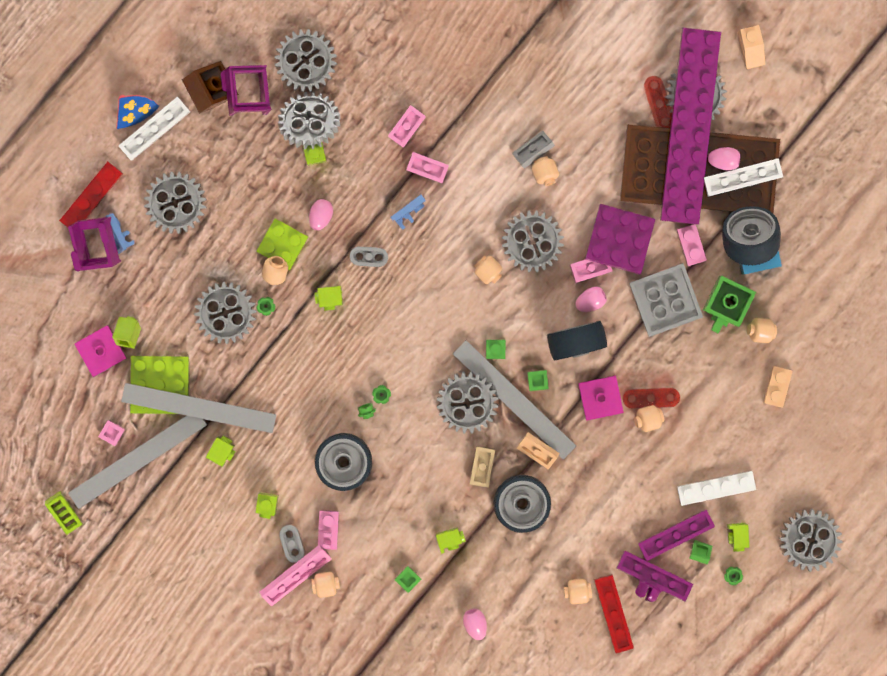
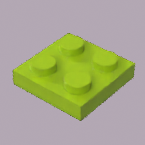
M275 218L256 252L267 258L273 256L283 258L288 264V270H291L308 236Z

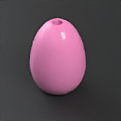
M730 147L718 148L710 152L708 161L716 168L733 170L740 164V152Z
M319 199L312 205L309 213V223L312 229L316 231L321 230L330 222L333 216V206L329 201Z
M591 287L577 298L575 305L581 312H591L604 306L607 297L601 287Z
M479 609L466 611L463 616V624L466 631L473 639L482 640L487 632V622L484 614Z

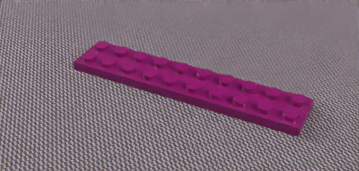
M682 28L660 216L661 221L699 225L721 32Z

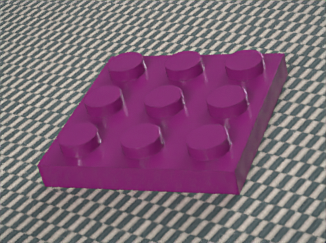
M600 204L585 259L641 275L655 219Z

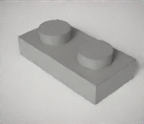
M541 131L512 154L525 169L555 145L546 133Z

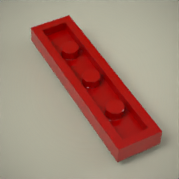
M107 161L59 221L68 228V226L77 221L86 220L123 173Z
M613 575L594 579L615 653L634 649Z

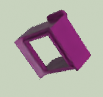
M267 65L229 66L225 71L221 72L222 90L227 92L229 116H233L236 112H262V115H267L272 110L269 101ZM258 73L261 102L238 103L235 74Z
M111 217L80 220L68 226L74 251L71 252V258L75 271L108 268L121 262L111 227ZM99 228L107 257L90 258L84 230Z

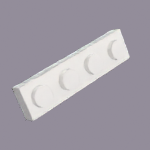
M176 97L123 141L119 147L131 161L134 160L189 114V109L179 97Z
M778 158L705 177L704 184L707 196L709 197L782 178L783 173Z
M747 471L677 486L680 504L683 506L754 491L756 486L753 472Z

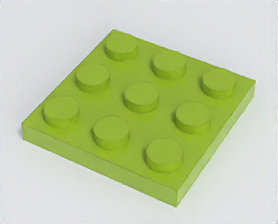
M131 356V384L189 396V357ZM130 404V413L177 414Z

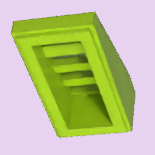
M61 491L45 501V506L66 535L83 525ZM61 500L59 504H57L54 507L52 506L54 503ZM63 506L66 507V509H64V510L61 511L60 513H57V512H56L57 510H59V509L62 508ZM67 513H70V514H71V515H69L68 517H66L65 519H63V520L61 519V517H63V516L66 515ZM74 518L75 522L66 527L65 524Z

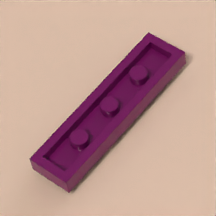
M705 509L639 542L638 545L646 561L714 528L715 525Z

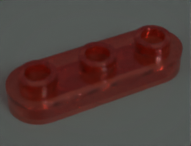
M650 76L644 82V90L655 126L671 128V107L666 106L669 100L664 98L667 94L663 81L658 76ZM652 82L657 83L656 89L651 88ZM658 100H661L663 102L662 107H658L656 105V102ZM662 119H667L669 121L668 125H663Z
M674 388L629 389L623 394L622 401L626 407L631 409L652 405L657 408L674 407L680 401V394ZM650 394L654 395L652 402H649L647 399ZM672 394L673 400L668 401L667 395ZM630 395L635 396L634 402H629L628 398Z

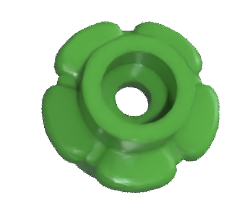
M262 297L258 300L256 308L259 313L268 316L271 312H274L275 304L272 298Z
M380 385L372 392L373 400L378 404H385L389 401V397H391V391L386 386Z
M372 403L364 404L358 407V416L363 417V419H369L374 416L376 408L373 407Z
M729 567L726 570V574H724L725 581L729 582L730 585H737L743 580L742 570L738 567Z

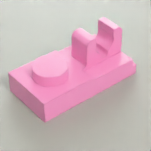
M319 511L318 545L323 549L337 550L339 511Z

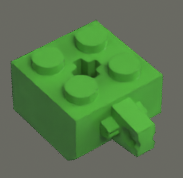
M719 276L703 308V311L712 315L711 320L714 323L711 331L718 334L722 326L727 327L728 323L739 327L756 292L724 276ZM731 296L733 304L727 306L725 299Z

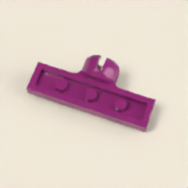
M623 551L616 569L639 581L635 593L640 598L645 597V600L649 602L656 601L660 592H665L686 602L694 585L627 551Z

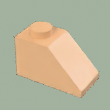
M759 25L740 29L737 33L746 69L765 65L764 43Z

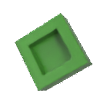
M486 340V359H505L506 340Z
M547 370L527 372L529 391L549 389Z
M694 540L689 559L708 564L713 546Z
M409 566L395 578V581L407 593L422 580Z

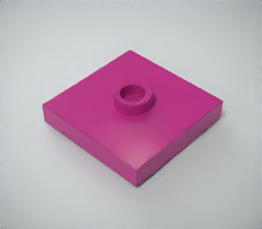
M109 325L74 344L92 377L127 359L121 346L116 345L112 338L113 332Z
M616 375L578 383L586 421L624 413Z

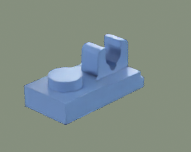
M420 195L390 218L393 221L395 220L400 228L404 230L405 226L402 219H408L413 223L414 220L409 213L412 211L417 213L424 208L425 205L423 203L426 200Z
M112 213L105 217H111V227L117 251L120 254L132 246L134 240L131 242L125 240V236L129 235L130 232H121L120 222Z

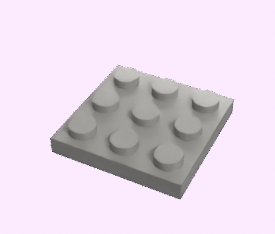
M684 263L629 283L648 337L703 318Z

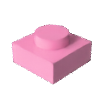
M108 420L98 437L116 446L125 429Z

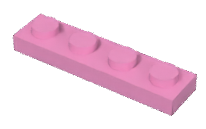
M318 545L259 593L273 606L329 562L331 557Z

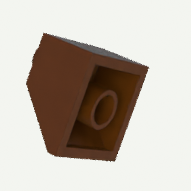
M221 61L194 70L182 79L199 114L227 101V92L222 90L221 72L226 69Z

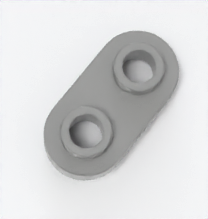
M355 247L350 252V260L357 266L382 267L388 261V254L382 248ZM357 253L363 254V258L361 260L356 259ZM377 254L382 255L381 261L375 260Z
M291 524L283 526L279 535L285 556L290 562H298L305 554L299 531L296 526ZM289 530L292 531L293 536L287 537L286 532ZM297 549L299 554L294 556L292 550Z

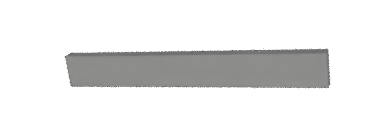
M465 340L453 353L475 376L480 373L481 380L487 377L485 383L492 382L493 384L490 389L497 390L494 394L548 446L559 452V456L563 460L576 447L563 432L469 342Z
M125 383L121 400L124 403L273 433L276 414L129 383Z
M185 416L68 494L78 509L207 426V423L201 418Z

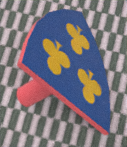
M119 96L116 129L130 127L144 121L159 108V105L145 96Z

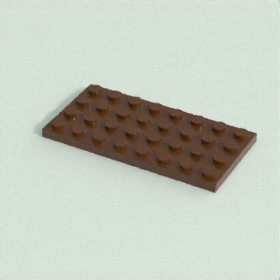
M627 125L620 201L662 205L670 128ZM710 132L705 177L732 171L716 168L709 163L708 156L713 150L724 147L738 150L740 152V164L736 169L778 159L781 139ZM777 179L709 197L707 196L704 184L701 209L733 212L742 207L755 206L765 208L774 213Z

